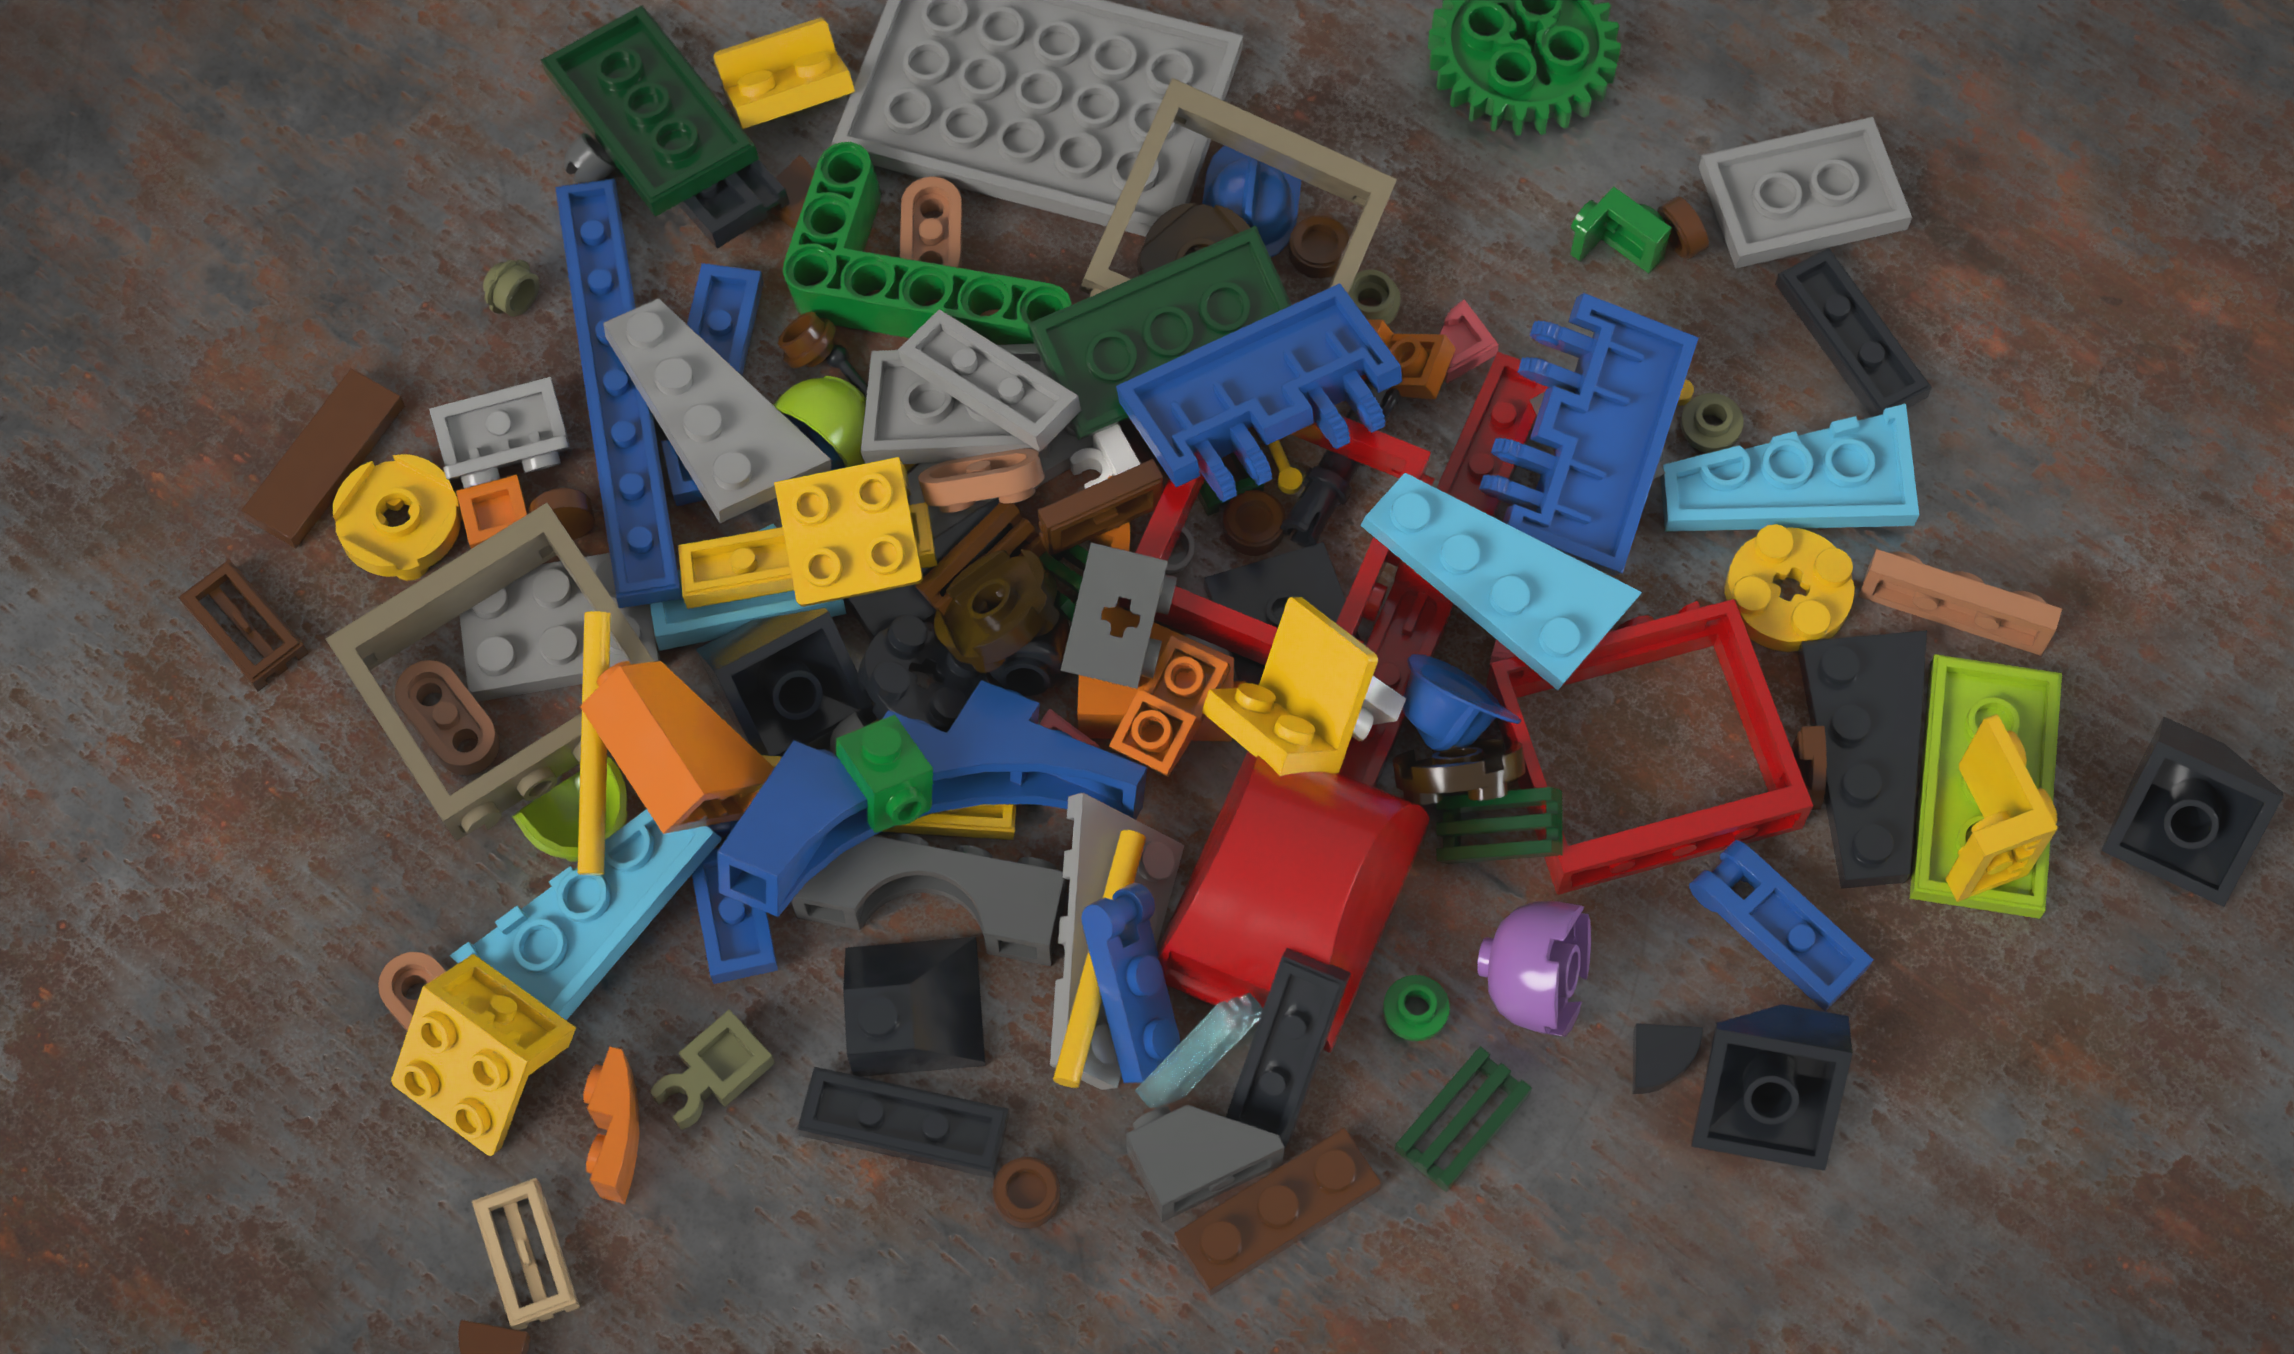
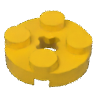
M402 454L393 455L395 461L383 462L376 466L373 461H370L355 469L344 480L337 491L333 502V518L336 522L337 536L347 556L357 566L379 576H397L402 580L410 581L422 577L430 566L435 565L449 552L458 537L463 517L458 498L450 481L446 480L442 469L422 457ZM404 504L410 506L408 510L410 519L406 523L396 527L388 526L389 523L383 515L388 508L398 511Z
M1777 524L1767 525L1758 532L1756 537L1745 542L1735 554L1725 582L1724 593L1726 601L1735 599L1751 640L1772 650L1782 652L1798 651L1802 641L1830 639L1843 626L1851 609L1855 593L1852 578L1853 564L1846 552L1836 548L1830 541L1814 532L1800 528H1786ZM1778 579H1795L1800 583V587L1806 591V596L1795 594L1791 601L1784 600L1779 597L1781 587L1773 582Z

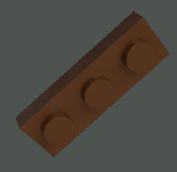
M1342 1128L1174 1233V1241L1211 1296L1379 1191L1381 1181L1346 1129Z

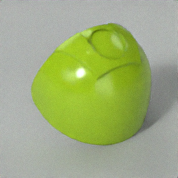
M832 376L808 379L789 388L773 404L782 414H789L818 432L840 455L846 468L865 464L861 454L866 397L851 383Z
M607 756L605 840L626 825L628 817L627 792L624 779L617 765L609 756ZM580 771L512 815L523 834L536 848L553 857L567 859L569 862H578Z

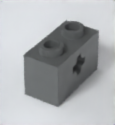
M1091 543L1061 671L1136 689L1138 688L1140 676L1153 679L1162 641L1150 638L1155 613L1169 614L1177 577L1165 575L1167 560ZM1119 597L1131 600L1130 612L1140 616L1137 628L1126 627L1123 638L1110 635L1111 623L1102 620L1104 607L1115 608Z

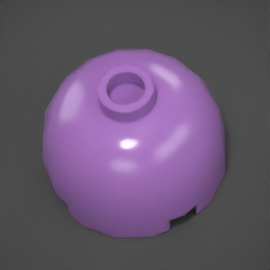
M1535 901L1517 907L1500 923L1494 938L1485 937L1483 939L1478 955V974L1482 977H1488V991L1491 1000L1498 1012L1513 1024L1538 1033L1566 1037L1572 1030L1582 1002H1568V998L1573 995L1579 976L1587 980L1590 964L1591 922L1589 914L1581 913L1584 909L1583 906L1556 901Z

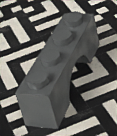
M896 833L892 834L890 839L872 836L843 852L812 877L792 900L795 915L798 919L861 930L876 910L895 898L913 893L941 895L959 903L974 917L982 931L988 955L1051 966L1059 933L1060 917L1063 915L1067 897L1066 879H1063V871L1056 870L1055 865L1043 859L1023 857L1018 859L1016 863L992 858L991 853L975 846L959 845L952 851L931 847L927 841L914 835Z

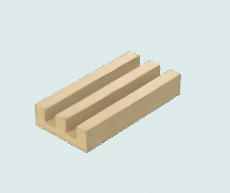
M537 1178L472 1201L512 1329L521 1330L528 1327L527 1323L539 1319L540 1322L554 1318V1313L562 1310L570 1312L580 1308L543 1190ZM526 1198L529 1199L558 1290L557 1295L549 1298L547 1297L517 1202ZM501 1207L504 1208L533 1300L532 1304L521 1307L492 1214L493 1210Z

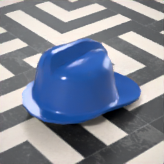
M1224 145L1212 157L1207 169L1202 204L1228 208L1238 214L1250 228L1256 226L1271 258L1278 255L1289 243L1291 232L1296 226L1301 180Z
M1412 654L1407 659L1412 672L1403 696L1406 698L1402 710L1416 727L1426 745L1431 749L1444 751L1452 746L1468 747L1485 731L1495 718L1515 724L1521 723V719L1501 706L1486 687L1460 669L1423 654Z

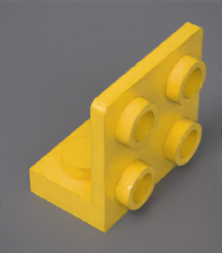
M899 457L774 482L795 597L800 606L806 607L922 582L923 574L907 497L911 496L907 471Z
M1290 597L1287 600L1259 685L1242 683L1238 688L1209 689L1202 713L1255 757L1259 755L1279 776L1300 772L1339 773L1372 680L1378 657L1373 651L1304 598Z
M1997 714L1983 719L1959 763V770L1984 819L1971 828L1972 834L1965 846L1958 851L1959 856L1946 877V881L1957 902L2027 876L2058 829L2056 826L2057 813L2053 801L2043 788H2036L2026 768L2027 758L2021 740L2015 732L2006 730Z
M472 954L423 986L391 1082L394 1087L482 1152L492 1156L503 1146L528 1076L569 1047L576 1027L475 954Z

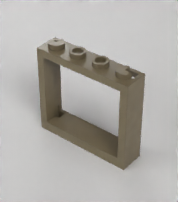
M1172 78L1079 290L1089 294V297L1131 280L1108 268L1170 127L1174 122L1362 207V211L1328 287L1330 288L1340 283L1348 293L1397 179Z
M548 503L540 506L326 638L329 646L456 841L484 824L489 830L500 820L502 812L523 799L531 801L545 795L556 785L559 776L580 764L582 713L449 795L370 670L556 555L594 611L611 613L610 634L631 664L655 662Z

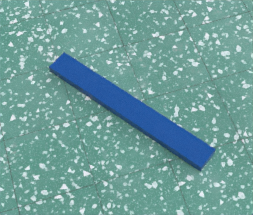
M614 178L555 187L618 608L682 599L653 414L606 339L604 332V322L636 309L616 181Z

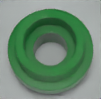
M1409 975L1395 981L1387 990L1383 1002V1015L1388 1027L1399 1037L1410 1041H1424L1436 1036L1444 1028L1450 1011L1449 999L1442 986L1435 980L1422 975ZM1411 997H1420L1427 1002L1429 1010L1422 1015H1414L1407 1011L1404 1003Z

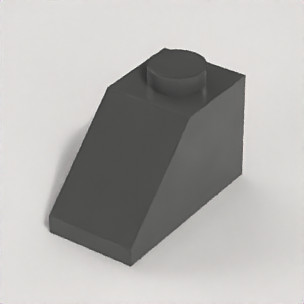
M1185 1105L1173 1112L1167 1106L1154 1109L1139 1117L1133 1123L1135 1130L1126 1133L1127 1153L1161 1222L1271 1171L1283 1163L1284 1145L1278 1135L1190 1105Z

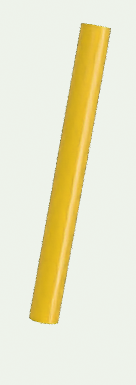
M590 611L584 613L582 703L599 687L596 681L610 665L611 613ZM583 710L581 721L578 875L598 876L604 875L607 747Z
M1122 830L1120 832L1103 898L1112 899L1117 890L1134 883L1146 837L1143 834L1132 830ZM1089 949L1053 1077L1054 1082L1071 1088H1078L1080 1085L1102 1004Z

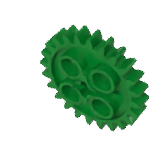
M1443 0L1442 9H1435L1433 12L1432 29L1429 30L1427 49L1431 50L1429 69L1438 71L1436 85L1438 90L1453 88L1450 105L1453 108L1461 106L1466 102L1471 104L1468 120L1473 122L1484 113L1491 115L1490 125L1492 131H1496L1504 120L1512 121L1514 133L1519 136L1524 129L1525 122H1533L1540 135H1543L1546 132L1548 119L1554 118L1564 129L1568 128L1571 110L1586 118L1589 115L1592 100L1598 102L1604 100L1607 84H1613L1618 65L1616 63H1618L1621 43L1616 42L1619 23L1608 21L1611 10L1609 2L1594 4L1595 0ZM1530 12H1541L1543 13V15L1532 14ZM1485 32L1491 34V36H1482L1477 33ZM1563 56L1568 57L1572 60H1560L1556 57ZM1510 77V78H1515V79H1517V80H1519V81H1517V82H1510V81H1506V80H1504V79H1502V78Z

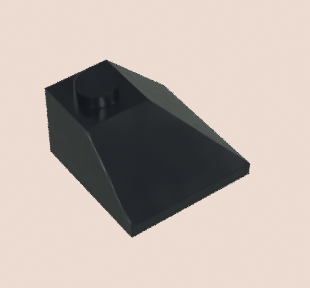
M826 608L752 620L696 649L724 708L741 737L760 755L782 757L793 740L817 750L824 749L830 746V738L837 725L855 711L864 718L868 725L877 719L872 712L874 706L866 689H864L863 693L861 692L858 683V672Z
M2163 717L2134 773L2103 844L2102 852L2224 907L2282 801L2284 793L2226 744Z
M976 937L845 948L843 995L846 1049L853 1075L864 1077L986 1066Z
M1781 1004L1716 1023L1691 1139V1147L1825 1171L1853 1054L1849 1016Z

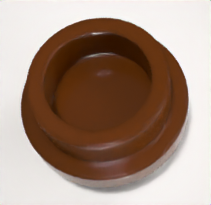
M813 311L806 312L797 317L785 328L778 340V346L784 351L783 360L791 368H799L804 365L812 368L820 364L834 348L832 339L836 331L835 325L828 318H819Z

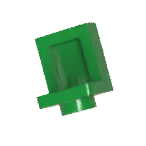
M1613 186L1598 203L1594 200L1588 201L1574 218L1571 230L1575 234L1570 255L1581 262L1602 240L1649 274L1664 258L1671 227L1664 222L1661 215L1655 209L1645 204H1638Z
M895 714L836 738V755L868 800L867 822L875 833L895 825L909 824L931 809L933 768Z

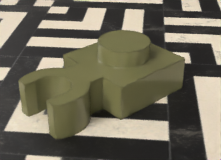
M729 1009L678 1053L688 1069L683 1074L674 1073L662 1077L654 1084L650 1093L658 1105L665 1102L669 1096L675 1093H681L688 1097L686 1105L673 1116L676 1125L683 1130L697 1122L703 1112V1101L711 1094L726 1107L771 1068L775 1061L770 1052Z

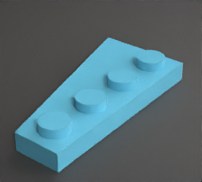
M1404 473L1370 510L1360 525L1556 690L1562 687L1642 593L1407 473Z
M646 809L605 840L604 875H578V867L574 869L569 866L549 881L551 884L549 889L525 907L515 906L495 921L498 927L475 944L467 942L452 953L450 957L457 963H460L470 955L475 954L567 1021L722 838L708 826L663 834Z

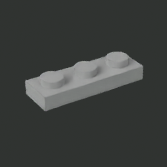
M940 309L898 349L903 366L1039 452L1081 411L1078 395Z

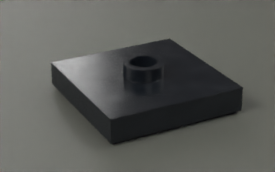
M1324 542L1204 577V587L1209 600L1277 628L1279 627L1287 600L1290 597L1304 598L1335 623L1346 601ZM1357 631L1355 638L1360 639V636ZM1228 651L1229 656L1234 658V670L1238 681L1259 685L1265 665Z

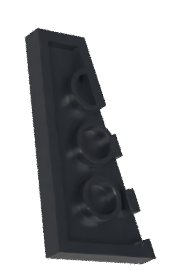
M1927 630L1802 641L1797 651L1811 726H1825L1827 768L1824 799L1841 889L1905 883L1910 875Z

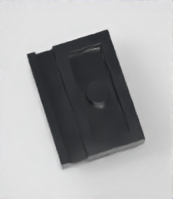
M757 160L678 205L718 249L767 218L766 212L779 204L783 209L790 203L782 184L760 160Z

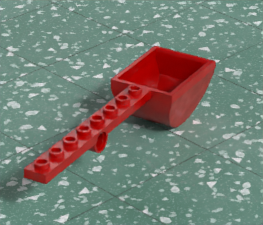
M1497 352L1437 485V489L1492 517H1495L1501 501L1485 495V493L1479 490L1482 478L1488 474L1503 476L1511 480L1517 465L1500 460L1491 453L1495 439H1499V437L1526 445L1537 418L1530 400L1549 388L1519 375L1518 369L1521 360L1501 352ZM1401 559L1393 586L1367 641L1366 647L1378 657L1373 676L1404 696L1412 672L1407 659L1412 654H1423L1433 657L1455 608V604ZM1401 710L1398 720L1395 722L1372 725L1364 741H1358L1351 737L1339 773L1300 772L1279 776L1259 755L1255 757L1249 751L1247 752L1158 946L1157 959L1161 963L1166 986L1259 1023L1281 957L1287 948L1327 965L1339 967L1351 972L1323 1049V1051L1331 1053L1429 826L1430 818L1423 807L1375 788L1406 719L1403 710Z

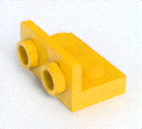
M823 18L795 25L717 51L714 54L715 64L729 108L742 129L855 92L850 72L836 53L829 26Z

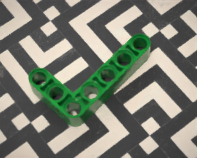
M840 142L825 150L818 160L783 264V274L797 311L801 315L813 311L819 318H828L836 326L910 338L940 309L996 345L1034 344L1027 328L1028 324L1072 305L1068 293L1063 288L1051 283L864 252L881 202V189L869 153L864 147L854 142ZM855 179L854 181H851L849 183H844L845 181ZM834 229H839L837 232H834L832 234H826ZM823 280L819 284L808 286L810 283L814 281ZM881 290L872 296H865L868 292ZM940 300L936 304L930 306H922L928 301ZM988 310H999L990 316H980Z

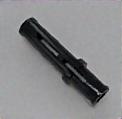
M1367 378L1364 382L1371 390L1373 396L1376 397L1386 421L1394 406L1400 401L1401 395L1394 388L1388 396H1384L1388 389L1378 393ZM1350 409L1346 418L1362 424L1354 411ZM1327 449L1319 464L1314 466L1313 469L1310 467L1302 479L1304 489L1287 519L1281 524L1280 529L1283 530V534L1289 536L1293 529H1297L1290 539L1292 542L1303 547L1317 544L1336 507L1346 504L1352 492L1349 484L1362 463Z

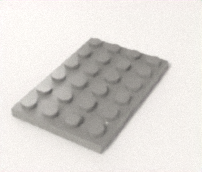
M888 0L855 82V92L851 93L832 140V145L840 142H854L868 151L874 166L920 178L940 177L948 180L958 188L1107 226L1171 79L1174 78L1225 101L1243 49V35L1105 0ZM1174 122L1172 123L1126 227V232L1146 236L1151 226L1161 215L1176 206L1190 203L1211 139Z

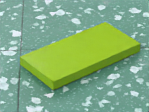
M1934 654L1929 668L1910 899L2038 919L2045 913L2050 841L2027 876L1964 900L1956 901L1946 881V877L1959 856L1958 851L1965 846L1972 834L1971 828L1984 819L1959 770V763L1984 718L1997 714L2006 730L2016 733L2023 744L2027 758L2026 768L2036 788H2043L2053 801L2062 673Z

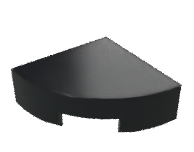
M1636 1023L1633 1030V1094L1659 1091L1680 1077L1691 1065L1698 1052L1703 1027Z

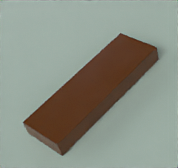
M350 369L242 508L241 512L245 519L290 546L297 548L335 499L337 491L344 480L361 465L403 410L405 404L401 396L359 372Z

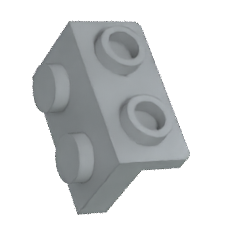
M551 377L429 409L445 464L443 469L446 480L452 482L461 479L464 489L499 480L498 469L522 463L525 473L559 465L561 461L558 453L571 450Z

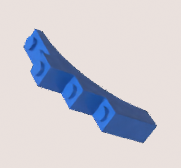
M982 680L947 733L933 728L925 721L910 719L890 710L883 717L884 719L894 714L933 768L932 807L920 817L936 812L978 805L1036 804L1067 809L1068 796L1085 793L1136 820L1143 808L1147 767L1132 762L1121 754L1110 753L1074 739L1065 732L1051 730L1038 725L1039 702L1028 699L1014 690L1003 689ZM793 740L717 852L719 893L779 917L812 877L843 852L878 834L872 830L867 822L868 800L834 753L822 749L817 750Z

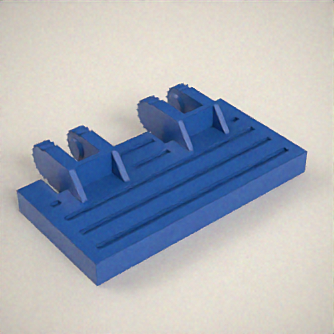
M1339 283L1117 385L1116 388L1119 403L1175 487L1200 477L1201 472L1220 501L1225 502L1237 496L1234 478L1221 460L1222 457L1234 452L1248 475L1258 486L1273 479L1269 462L1248 431V428L1253 427L1264 444L1268 445L1315 422L1333 448L1338 449L1349 444V439L1351 438L1344 418L1338 413L1334 405L1346 400L1368 431L1372 433L1379 430L1386 423L1383 410L1360 376L1365 374L1377 392L1380 393L1401 383L1402 373L1399 362Z
M1583 293L1576 297L1568 322L1594 332L1592 337L1544 320L1534 321L1529 335L1542 345L1579 358L1575 372L1536 357H1522L1518 369L1519 375L1524 376V378L1549 387L1545 391L1530 440L1554 448V455L1500 437L1495 439L1491 451L1494 456L1506 463L1514 464L1540 474L1536 490L1513 482L1503 476L1488 474L1483 476L1479 490L1485 493V495L1511 504V506L1507 507L1503 519L1504 523L1597 570L1616 576L1624 571L1698 342V337ZM1558 385V386L1563 387V388H1565V389L1571 390V391H1573L1574 393L1569 392V391H1567V390H1564V389H1562V388L1556 387V386Z

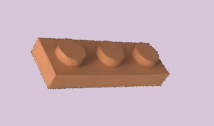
M1876 549L1866 571L1858 595L1860 598L2040 656L2053 637L2062 612V608L2047 604L2044 599L2036 594L2026 591L2009 592L1984 584L1982 579L1968 572H1947L1925 565L1919 558L1909 553L1900 551L1888 553Z

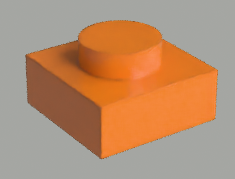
M517 475L456 491L471 549L528 514L523 490Z

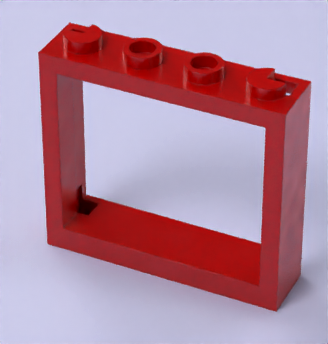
M1346 417L1343 418L1348 426L1351 439H1349V444L1338 449L1333 448L1315 422L1291 434L1397 478L1407 473L1431 486L1435 481L1434 477L1425 474L1431 455L1430 451L1378 430L1371 433L1363 424ZM1201 472L1200 477L1178 487H1175L1169 478L1135 553L1168 561L1204 483L1205 478ZM1375 537L1371 541L1336 621L1337 625L1354 638L1363 618L1374 622L1388 590V586L1379 583L1386 564L1398 567L1400 558ZM1177 586L1174 589L1169 614L1155 613L1154 620L1262 665H1266L1278 630L1277 627ZM1120 598V606L1130 610L1131 600ZM1357 639L1364 645V641Z
M1735 599L1700 607L1699 602L1696 601L1684 606L1675 615L1656 620L1649 615L1627 620L1617 630L1607 633L1562 686L1714 646L1768 792L1568 846L1563 833V855L1544 857L1557 895L1725 850L1734 840L1748 844L1803 829L1813 804ZM1516 655L1492 662L1486 688L1498 700L1501 706L1521 719V723L1515 724L1496 718L1506 749L1508 750L1515 741L1523 745L1526 772L1519 777L1520 789L1547 787L1517 698L1553 689L1554 687ZM1546 805L1527 807L1529 815L1545 814ZM1546 829L1535 830L1538 840H1546Z

